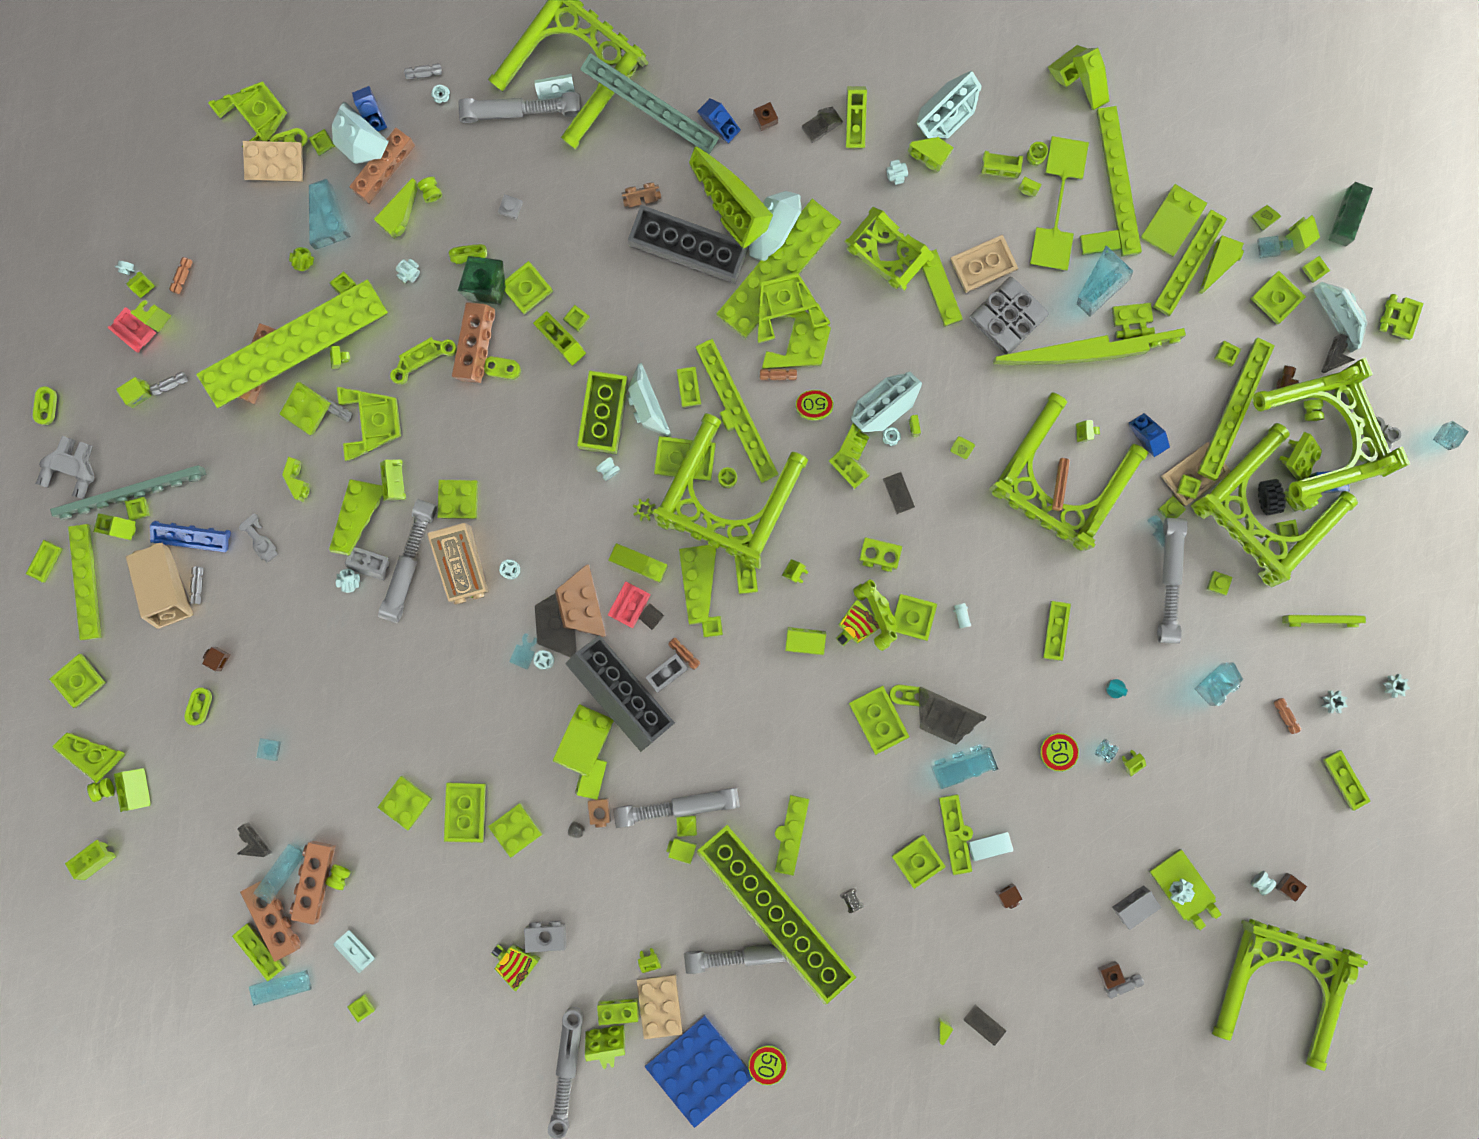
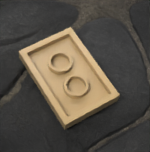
M243 141L244 180L303 181L302 143Z
M1003 235L955 255L950 259L965 293L1019 269Z
M1209 442L1202 445L1161 476L1184 507L1195 499L1176 493L1183 474L1202 480L1197 497H1199L1231 472L1224 463L1216 481L1197 473L1210 444Z
M676 974L637 979L644 1039L682 1035Z

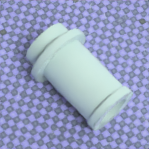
M965 603L955 605L953 612H956L959 628L971 626L967 612L968 606L966 607Z

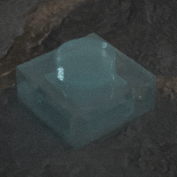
M260 738L256 758L277 761L281 741Z

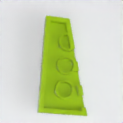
M349 479L330 544V552L348 556L351 554L361 537V532L368 525L371 515L380 504L383 496L382 485Z
M710 545L679 549L689 625L707 623L709 620L717 548Z

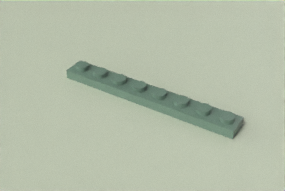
M589 53L580 68L581 71L706 153L710 154L719 140V137L593 54Z
M197 465L50 509L53 517L60 518V520L72 518L73 514H86L91 512L90 509L96 507L97 509L109 507L110 503H123L127 501V498L133 496L134 498L146 496L145 493L150 491L153 493L161 492L167 486H181L182 482L187 480L189 482L198 481L201 479V476L206 475L204 467Z

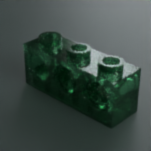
M1354 182L1347 188L1329 236V241L1348 246L1355 240L1373 190L1372 187Z

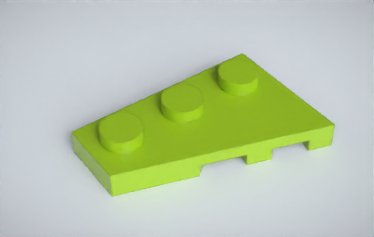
M70 733L64 734L52 746L56 752L95 783L99 782L125 756L124 752L115 751L107 746L89 742L87 739Z

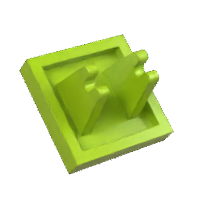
M1303 432L1299 441L1289 440L1288 444L1294 448L1289 458L1280 456L1279 458L1282 461L1281 463L1287 466L1297 481L1311 475L1315 462L1320 459L1322 449L1310 433Z
M614 1025L608 1028L585 1031L586 1062L599 1060L603 1069L607 1068V1063L613 1068L615 1057L625 1055L624 1025Z

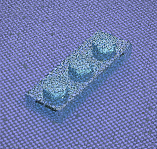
M288 844L253 894L267 904H270L304 857L303 853Z
M307 970L249 986L253 1006L312 989Z

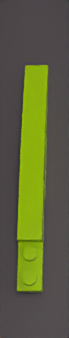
M1185 328L1114 342H1109L1108 335L996 356L993 359V363L1007 365H1050L1118 359L1146 354L1150 351V347H1159L1165 342H1169V344L1181 342L1180 339L1186 336Z

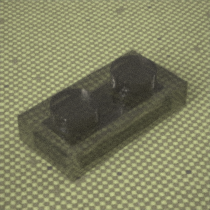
M901 472L883 478L896 515L915 508Z
M976 1004L963 1019L994 1046L1006 1033V1029Z

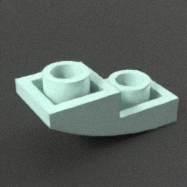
M1008 832L968 843L973 862L1013 851Z

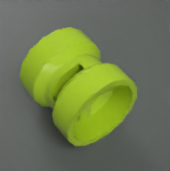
M1034 142L1026 154L1028 163L1033 166L1042 164L1048 154L1047 145L1043 142Z
M427 177L418 182L417 185L420 191H423V198L426 203L434 202L442 197L441 190L436 186L437 181L435 177Z
M1322 399L1303 402L1306 409L1305 421L1325 419L1322 412V407L1324 406Z
M730 467L720 470L718 474L719 484L724 488L735 486L737 483V473Z
M109 778L102 779L99 783L93 782L87 785L88 795L93 802L100 801L103 797L114 796L115 794L114 785Z
M333 864L331 868L332 874L327 877L325 884L334 889L343 890L346 885L345 879L349 877L351 871L340 865Z

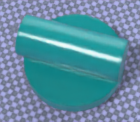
M1119 679L1109 681L1106 686L1107 694L1112 698L1126 696L1128 692L1124 682Z

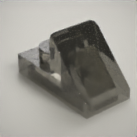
M832 106L818 110L817 116L802 125V130L811 143L842 124L843 120Z
M1339 334L1334 337L1321 370L1322 373H1327L1355 361V359L1343 355L1348 346V343H1346L1348 336Z
M250 823L242 824L237 828L240 832L239 837L242 841L248 843L245 848L237 853L238 855L266 857L272 853Z

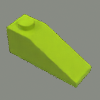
M1088 48L1073 56V61L1092 110L1110 102L1105 64L1099 48Z
M847 86L846 148H865L866 86Z
M413 178L374 218L376 223L393 239L404 233L418 190L417 182Z
M1223 235L1216 241L1198 293H1204L1232 265L1241 260L1244 250H1242L1244 243Z
M548 311L533 322L535 327L572 366L586 354L580 344Z
M617 543L608 560L660 584L668 568V565Z

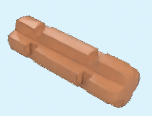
M186 257L181 258L179 263L181 265L178 266L173 278L174 283H171L169 288L171 292L180 294L182 290L181 285H184L189 273L188 268H191L192 260Z
M761 369L760 379L796 380L797 370L771 369V371H768V369Z
M673 638L668 643L686 663H689L688 665L692 669H696L700 665V661L696 657L694 658L693 654L681 645L676 638Z
M1279 698L1274 701L1275 707L1280 710L1279 714L1283 721L1289 726L1290 733L1296 734L1300 732L1301 727L1299 723H1296L1297 720L1291 709L1286 706L1285 699Z

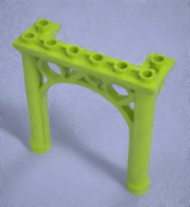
M547 0L495 74H491L488 80L501 91H504L537 44L544 38L558 33L571 34L583 39L592 47L600 60L610 66H615L614 69L628 78L635 73L638 65L642 67L644 65L647 66L649 62L645 59L647 55L635 44L633 46L628 44L627 41L629 39L620 32L618 35L612 31L614 28L608 22H600L598 20L599 16L591 9L586 11L583 8L584 4L580 0ZM564 13H570L574 16L575 20L572 26H562L560 20ZM579 16L591 26L587 29L579 28L576 30L580 25ZM552 20L556 22L557 27L547 29ZM598 31L610 40L602 42L599 48L597 47L599 43L596 38ZM611 46L617 50V57L614 60L604 59L603 51L606 47ZM599 83L594 93L561 138L576 149L583 135L615 92Z
M1366 357L1341 372L1271 391L1256 392L1253 395V405L1258 411L1268 410L1307 398L1322 399L1333 405L1341 413L1350 429L1353 447L1350 460L1342 469L1292 482L1289 485V494L1294 501H1301L1308 496L1378 475L1386 477L1410 465L1403 446L1390 452L1366 391L1361 383L1373 375ZM1335 389L1333 395L1326 392ZM1341 392L1346 394L1349 406L1341 401ZM1362 443L1366 444L1369 448L1370 457L1362 452ZM1358 459H1359L1361 462H1364V464L1355 466V464L1357 463Z
M1051 392L1047 398V404L997 482L991 485L989 489L993 491L991 494L996 498H1004L1012 508L1023 510L1025 512L1024 515L1029 519H1037L1041 522L1040 525L1043 528L1056 531V535L1065 541L1068 539L1073 542V546L1080 551L1084 549L1086 551L1094 548L1096 545L1094 544L1096 540L1093 537L1142 460L1146 459L1149 453L1143 447L1132 444L1104 490L1094 501L1077 506L1063 504V511L1059 516L1060 521L1047 514L1053 510V499L1040 488L1033 473L1035 452L1062 409L1068 403L1059 394ZM1027 463L1028 477L1018 478ZM1020 482H1030L1033 489L1030 496H1025L1018 491V484ZM1038 494L1039 497L1037 499L1041 503V509L1027 500L1033 499ZM1095 506L1085 521L1082 510ZM1068 511H1075L1079 516L1080 521L1077 526H1072L1066 522L1065 514Z
M705 413L701 420L702 424L660 507L653 511L655 520L658 523L657 525L663 529L668 530L670 528L682 533L684 531L689 532L691 537L700 541L704 539L714 548L722 547L732 556H741L745 566L751 569L755 567L760 569L763 548L802 468L806 467L808 459L797 452L790 453L766 505L759 513L742 520L720 518L707 511L700 504L693 489L695 474L721 424L720 419ZM688 486L691 498L681 500ZM687 504H694L697 513L693 517H688L681 513V508ZM701 513L703 514V520L707 523V528L694 523L700 518ZM760 520L754 533L752 534V531L748 525ZM726 526H729L727 529L728 538L715 532L717 529H725ZM743 526L748 536L744 540H739L732 536V530Z
M1275 423L1269 429V433L1209 494L1190 505L1194 509L1195 514L1203 519L1212 515L1215 521L1229 532L1230 537L1237 540L1243 546L1244 551L1256 559L1260 567L1265 568L1258 575L1271 588L1290 580L1291 572L1343 516L1348 511L1353 510L1358 504L1353 494L1343 491L1303 534L1296 537H1284L1272 533L1256 520L1247 502L1246 487L1250 476L1290 436L1288 429L1280 423ZM1239 486L1238 496H1230V494ZM1230 501L1240 504V515L1234 514L1229 509ZM1243 517L1246 518L1244 520L1246 528L1238 521ZM1254 536L1266 537L1267 539L1261 544ZM1270 541L1278 542L1281 550L1279 555H1275L1269 549ZM1297 542L1294 545V547L1287 553L1288 548L1286 543Z
M1249 918V922L1242 920L1243 935L1216 1026L1213 1027L1212 1035L1231 1041L1248 981L1258 968L1274 961L1294 962L1308 969L1318 980L1322 990L1323 1003L1305 1064L1325 1071L1327 1055L1348 984L1353 985L1356 982L1358 967L1364 968L1368 961L1361 959V954L1343 948L1342 951L1335 949V945L1324 942V945L1317 944L1316 939L1308 936L1302 939L1298 938V933L1289 930L1283 933L1279 931V927L1270 924L1267 927L1266 924ZM1266 941L1276 945L1275 953L1269 956L1262 952L1263 943ZM1279 941L1294 945L1290 951H1283V955H1281L1283 948ZM1303 948L1318 953L1311 957L1310 964H1308L1309 960L1304 956ZM1254 954L1261 957V959L1252 963ZM1319 959L1328 960L1330 962L1329 970L1319 973L1316 968V962ZM1333 975L1330 987L1328 988L1324 978Z

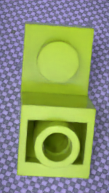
M288 457L282 475L294 499L303 502L304 498H307L309 494V484L295 479L300 473L301 461Z

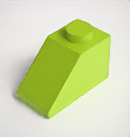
M98 513L93 532L131 540L136 531V522Z

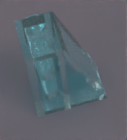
M327 178L310 184V245L317 250L350 238L351 236L332 184Z
M1105 246L1103 253L1078 296L1077 305L1089 317L1132 278L1133 270L1109 247Z
M981 744L971 747L970 752L963 753V751L952 754L953 758L949 760L942 758L934 761L935 765L931 766L938 787L944 789L964 782V780L981 776L982 773L990 770H999L990 747H982Z

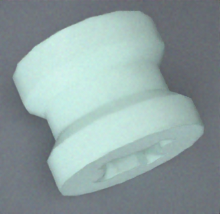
M611 457L603 461L596 468L598 472L603 474L605 481L620 471L619 467L613 464Z
M507 559L501 563L499 571L503 577L515 579L520 574V566L517 562Z
M542 650L534 656V664L539 669L546 670L554 664V656L549 651Z
M1261 871L1252 879L1251 885L1254 888H1258L1259 893L1264 896L1272 891L1276 886V881L1270 879L1265 871Z

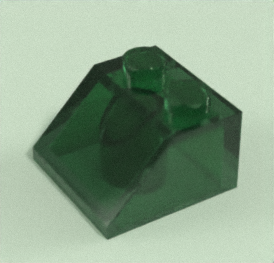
M468 256L458 292L469 301L501 305L506 288L503 261Z

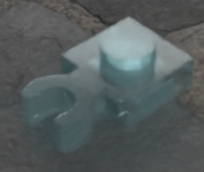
M525 633L522 638L523 645H516L509 662L528 670L535 654L531 647L537 644L538 638L534 637L533 642L528 643L527 637L529 634Z

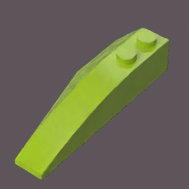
M694 147L689 161L690 166L699 182H703L706 195L711 196L714 202L712 206L715 211H719L721 215L720 221L742 248L748 247L767 231L773 214L734 173L699 147Z

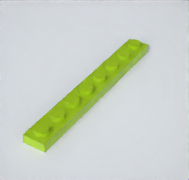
M1117 106L1098 108L1096 112L1116 228L1119 232L1121 257L1140 254L1142 250Z
M1259 337L1254 340L1198 469V474L1213 481L1218 479L1275 345Z
M713 339L695 346L718 396L734 424L737 435L761 484L778 476L779 474Z

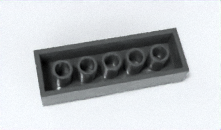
M644 205L640 206L628 238V243L631 247L736 284L748 252V247L742 248L733 237Z
M600 635L577 651L565 663L640 752L675 723Z

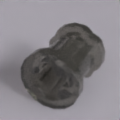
M856 888L847 890L840 895L848 907L849 914L864 907L856 894Z

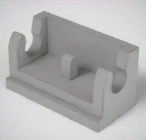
M354 547L351 554L347 557L345 565L348 569H352L355 572L384 581L386 578L385 571L386 568H389L390 563L388 557Z
M1143 885L1112 908L1122 923L1131 930L1161 909V906L1152 892Z

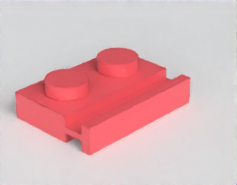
M125 307L114 319L113 324L107 328L134 351L139 353L140 349L157 332L130 313L131 310Z
M625 581L608 616L633 628L651 594Z

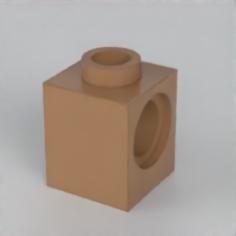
M609 798L588 801L590 825L595 824V828L606 827L607 823L611 822ZM595 809H603L605 816L597 818L595 816Z

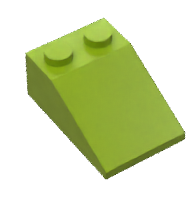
M1174 184L1141 238L1173 257L1208 203Z
M579 704L557 749L553 762L588 777L612 729L614 720Z

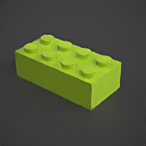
M589 371L577 444L579 449L617 455L629 381L627 376Z

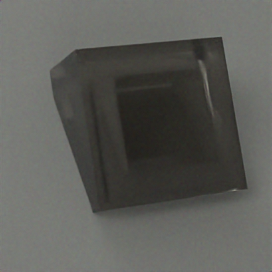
M649 603L638 619L653 630L665 615Z

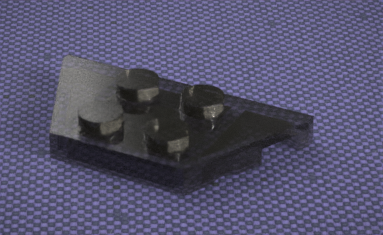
M556 593L536 604L537 644L572 657L577 652L576 630L564 628Z
M921 686L919 687L920 729L956 745L966 734L973 731L978 723L987 718L985 715Z

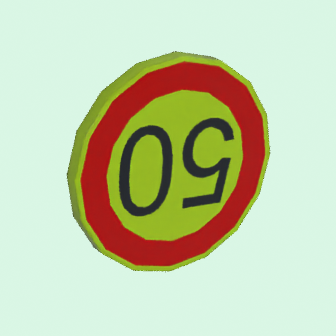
M821 390L806 391L796 400L798 414L808 420L824 419L833 410L834 402L832 397Z
M1055 733L1049 735L1043 741L1040 755L1043 763L1048 768L1063 772L1076 764L1079 758V748L1071 736L1065 733Z
M765 1045L757 1048L751 1054L748 1069L756 1082L762 1085H773L784 1078L787 1071V1061L780 1049Z

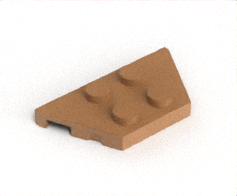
M585 565L555 590L564 628L578 630L582 633L605 637L606 634L590 567Z

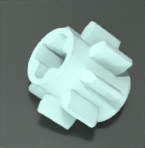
M899 159L890 161V167H886L889 182L894 181L895 185L904 183L905 177H908L906 164L900 163Z
M411 258L408 262L403 259L396 267L397 277L404 283L408 280L410 282L415 281L420 274V271L417 269L419 265Z
M343 569L340 571V574H336V587H341L343 592L350 593L359 588L360 577L359 574H354V570Z
M1396 674L1395 678L1392 675H1388L1389 680L1383 683L1386 686L1385 693H1392V698H1397L1398 694L1406 696L1404 692L1410 689L1407 686L1408 679H1401V674Z
M1329 690L1328 696L1322 697L1324 699L1322 707L1329 708L1328 713H1333L1334 710L1336 713H1342L1341 709L1348 707L1345 704L1347 697L1341 696V691H1336L1334 694L1332 690Z
M1180 879V882H1173L1169 889L1173 894L1171 899L1181 905H1184V902H1191L1195 894L1192 890L1194 885L1183 879Z

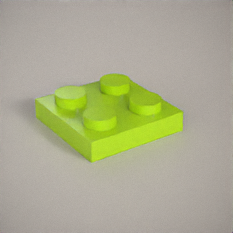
M529 261L499 284L524 315L553 292V289Z
M1277 271L1250 299L1279 325L1306 296L1280 271Z
M297 382L279 415L307 434L313 435L331 403L301 382Z
M439 480L437 518L477 519L478 481Z
M899 594L894 613L898 627L896 633L928 641L937 604Z
M82 654L74 657L49 679L73 708L80 706L106 684Z
M400 776L377 808L406 830H410L432 798L406 778Z
M521 803L488 826L510 858L542 835Z
M924 834L892 855V858L914 889L946 867Z

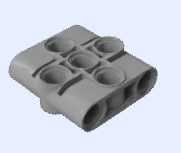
M1008 277L969 318L1003 353L1010 354L1049 313L1013 277ZM991 299H997L1000 302V306L992 305ZM1018 299H1024L1027 305H1019ZM1005 312L1012 313L1013 319H1007ZM997 325L1000 328V332H993L991 326ZM1018 326H1025L1027 328V332H1020Z

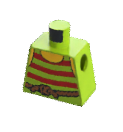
M858 599L852 604L838 624L843 631L836 637V640L842 646H845L851 639L858 644L880 629L874 615Z
M497 944L491 952L499 960L494 968L495 971L514 991L518 990L541 959L531 952L525 953V949L515 944H512L507 951Z

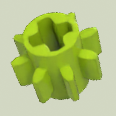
M298 247L293 250V253H290L289 262H292L291 266L294 269L306 271L310 266H313L314 257L311 256V252L308 249Z
M649 498L646 499V502H642L639 499L638 506L633 505L637 509L634 516L640 515L641 522L644 518L651 521L650 516L651 514L654 515L652 508L656 505H650ZM644 505L646 508L650 507L647 510V514H644L643 512L640 513V511L642 510L641 507Z

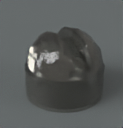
M572 822L568 829V835L573 838L582 837L583 834L581 833L585 831L584 826L578 822Z

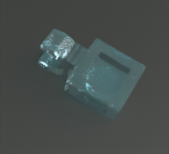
M1278 236L1264 237L1257 240L1260 258L1276 257L1281 254L1280 251L1291 250L1293 247L1292 239L1279 241Z
M1153 515L1147 521L1156 530L1152 535L1164 547L1163 523L1157 515Z

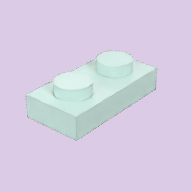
M572 74L534 80L538 101H540L539 99L542 101L543 98L544 100L558 98L567 92H575Z
M350 930L333 944L358 973L375 959Z

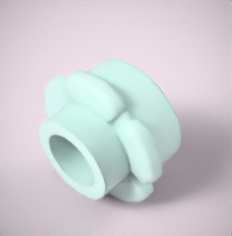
M436 85L433 88L431 95L435 102L442 103L449 100L450 91L447 87Z
M118 260V265H115L116 268H119V273L130 275V272L135 271L133 270L134 264Z
M895 427L886 428L882 433L883 442L890 446L896 445L901 439V434Z

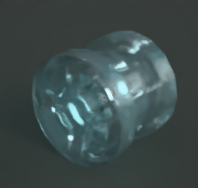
M1104 739L1097 747L1095 755L1103 757L1105 762L1110 763L1117 754L1119 747L1111 745L1107 739Z

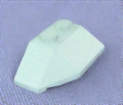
M972 71L947 82L921 107L917 125L926 138L939 137L948 139L974 114L982 85Z
M346 102L342 103L332 123L333 144L354 164L381 159L388 141Z
M784 191L766 197L763 204L773 214L767 231L749 245L750 257L766 261L768 256L776 252L784 244L801 213V196L799 194Z
M1325 282L1314 286L1312 289L1350 353L1361 348L1367 320L1364 311L1358 307L1354 294L1346 288Z
M640 363L628 387L629 394L626 396L630 406L634 405L637 412H634L637 423L641 422L643 427L670 437L671 433L644 367Z
M911 372L886 377L857 401L851 421L862 432L885 430L913 407L922 382Z

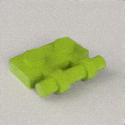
M1390 294L1389 300L1385 303L1386 310L1384 316H1381L1379 322L1381 324L1379 330L1387 332L1388 326H1392V335L1411 340L1424 303L1407 297L1403 298L1402 302L1399 303L1397 302L1398 295ZM1394 310L1399 311L1396 319L1391 318Z
M1151 303L1112 307L1114 327L1122 326V331H1116L1115 333L1116 339H1130L1131 337L1155 334L1154 327L1147 328L1146 323L1153 322ZM1129 325H1139V329L1130 330Z

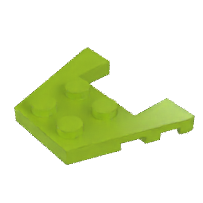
M263 81L241 89L240 92L235 94H228L219 100L208 102L220 118L236 106L257 133L249 141L269 142L287 114V111Z
M798 273L761 282L758 343L775 339L771 319L808 310L813 329L830 325L829 319L825 316Z
M805 311L784 316L795 319L786 355L766 351L762 369L821 366L831 327L827 325L813 329L809 313Z
M337 387L339 405L359 403L363 441L343 443L345 461H351L401 437L396 398Z

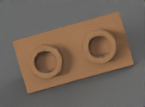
M654 182L643 184L644 188L636 189V186L625 188V192H622V197L626 196V199H623L624 206H629L630 208L642 205L640 197H644L645 204L657 202L658 199H661L660 191L656 192L659 185H654Z

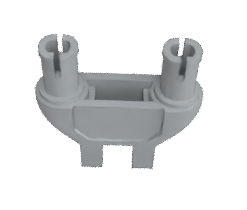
M62 436L57 450L40 461L41 471L35 484L48 488L53 471L56 472L57 470L75 476L78 479L72 496L84 499L89 483L91 484L94 481V474L88 461L93 446L79 442L75 455L72 456L71 453L76 440Z

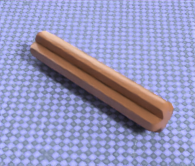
M1060 458L1052 503V509L1061 511L1063 508L1070 464L1068 458Z

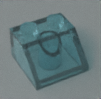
M1233 662L1221 663L1195 690L1210 706H1220L1227 700L1226 696L1230 692L1234 693L1240 688L1241 685L1239 683L1243 681V678Z

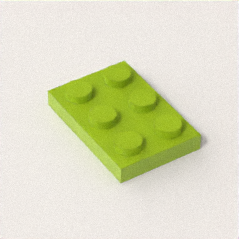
M659 436L654 475L675 477L693 440ZM711 442L695 474L694 480L711 481L716 443Z
M880 686L849 703L875 755L910 737L884 686Z
M446 783L444 842H484L486 784Z

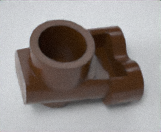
M1284 365L1283 377L1278 379L1276 389L1299 383V380L1293 379L1296 372L1295 367Z

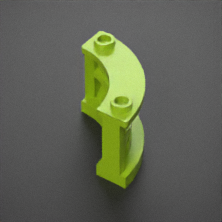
M872 207L865 220L844 241L848 246L847 250L852 255H857L874 271L888 280V283L894 289L899 287L905 291L906 285L926 261L931 262L935 256L925 244L914 239L909 234L905 237L903 233H900L898 231L900 227L883 210ZM875 220V224H874L873 230H872V232H871V231L868 230L867 228H868V227L873 223V221ZM883 232H887L889 234L888 238H881L883 237ZM863 233L871 237V240L868 238L862 239V242L866 243L864 248L856 243ZM897 240L899 242L897 245L899 260L881 261L878 255L877 242L889 244ZM907 248L909 250L907 253H904L906 257H904L901 253V249ZM902 265H905V266L908 267V269H907L904 273H903V266H902ZM901 271L903 275L899 278L895 275V272Z

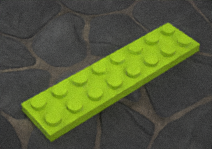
M811 199L801 211L784 244L776 252L768 256L766 261H760L716 313L717 316L746 339L758 325L761 282L796 273L800 274L841 225V221L814 199Z

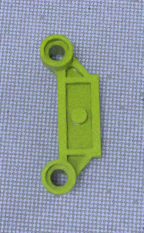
M430 337L399 355L400 361L398 366L390 373L391 380L396 384H405L409 373L441 355L454 356L457 352L456 344L449 339L435 341Z
M869 579L864 584L856 586L853 592L857 599L861 601L868 598L881 630V634L874 638V644L879 650L884 651L890 646V643L897 639L896 631L898 627L896 619L890 610L888 600L877 591L874 581Z

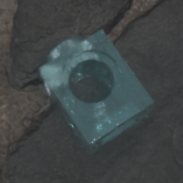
M1451 421L1442 425L1433 440L1447 450H1452L1460 446L1469 431L1456 422Z

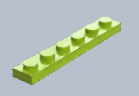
M1212 209L1208 212L1153 306L1155 309L1167 316L1172 314L1227 221L1226 217Z
M90 525L68 526L79 639L102 638Z

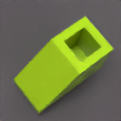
M939 137L911 142L908 151L913 158L921 159L931 170L936 169L939 172L951 155L954 147Z
M1313 215L1307 219L1302 217L1288 229L1290 233L1285 236L1299 254L1320 238Z

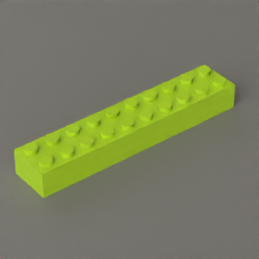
M367 279L200 371L196 375L215 406L219 409L384 317L388 312Z
M728 825L697 850L696 853L824 1005L828 1004L857 978Z

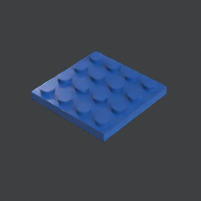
M706 1015L701 1017L645 1065L647 1071L694 1128L753 1079L746 1064Z

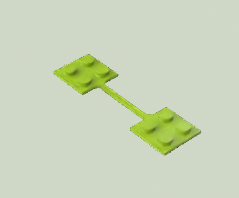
M1055 136L1051 137L1046 173L1060 176L1062 182L1054 227L1052 229L1036 227L1030 262L1032 265L1068 270L1074 233L1060 231L1058 229V221L1065 180L1069 177L1083 179L1089 142Z

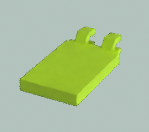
M1182 849L1177 850L1149 870L1181 918L1191 921L1196 929L1201 930L1206 927L1203 920L1198 916L1205 909L1212 918L1217 919L1222 915L1214 905L1216 902L1215 895ZM1180 879L1194 885L1192 890L1195 894L1191 902H1184V905L1172 900L1171 896L1173 894L1169 891L1173 882H1180Z

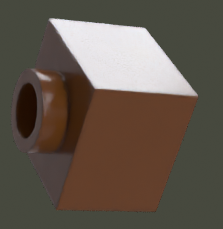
M771 102L753 110V115L761 131L778 124V116Z
M211 647L205 652L202 664L214 671H222L231 654L218 647Z
M1286 873L1276 886L1278 891L1294 902L1299 899L1307 888L1304 883L1289 873ZM1293 885H1296V887H1295L1294 890L1292 891V890H1291V887H1292Z
M1013 883L995 892L1005 909L1008 907L1013 909L1020 904L1019 901L1023 900Z
M1116 961L1097 968L1104 987L1107 989L1126 982L1121 968ZM1115 973L1116 978L1110 979L1111 974Z

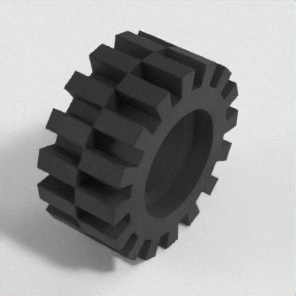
M1278 479L1261 481L1258 484V497L1260 498L1259 504L1261 503L1260 507L1263 509V513L1265 515H1272L1284 512L1286 500H1284L1285 494H1283L1284 489L1283 487L1281 488V482Z

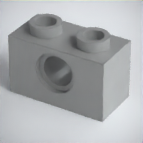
M675 654L645 678L658 693L687 671L688 667L678 654Z
M551 921L549 925H541V922H532L524 929L525 953L561 951L567 947L565 924H560V921ZM541 932H548L550 940L544 941L541 938Z

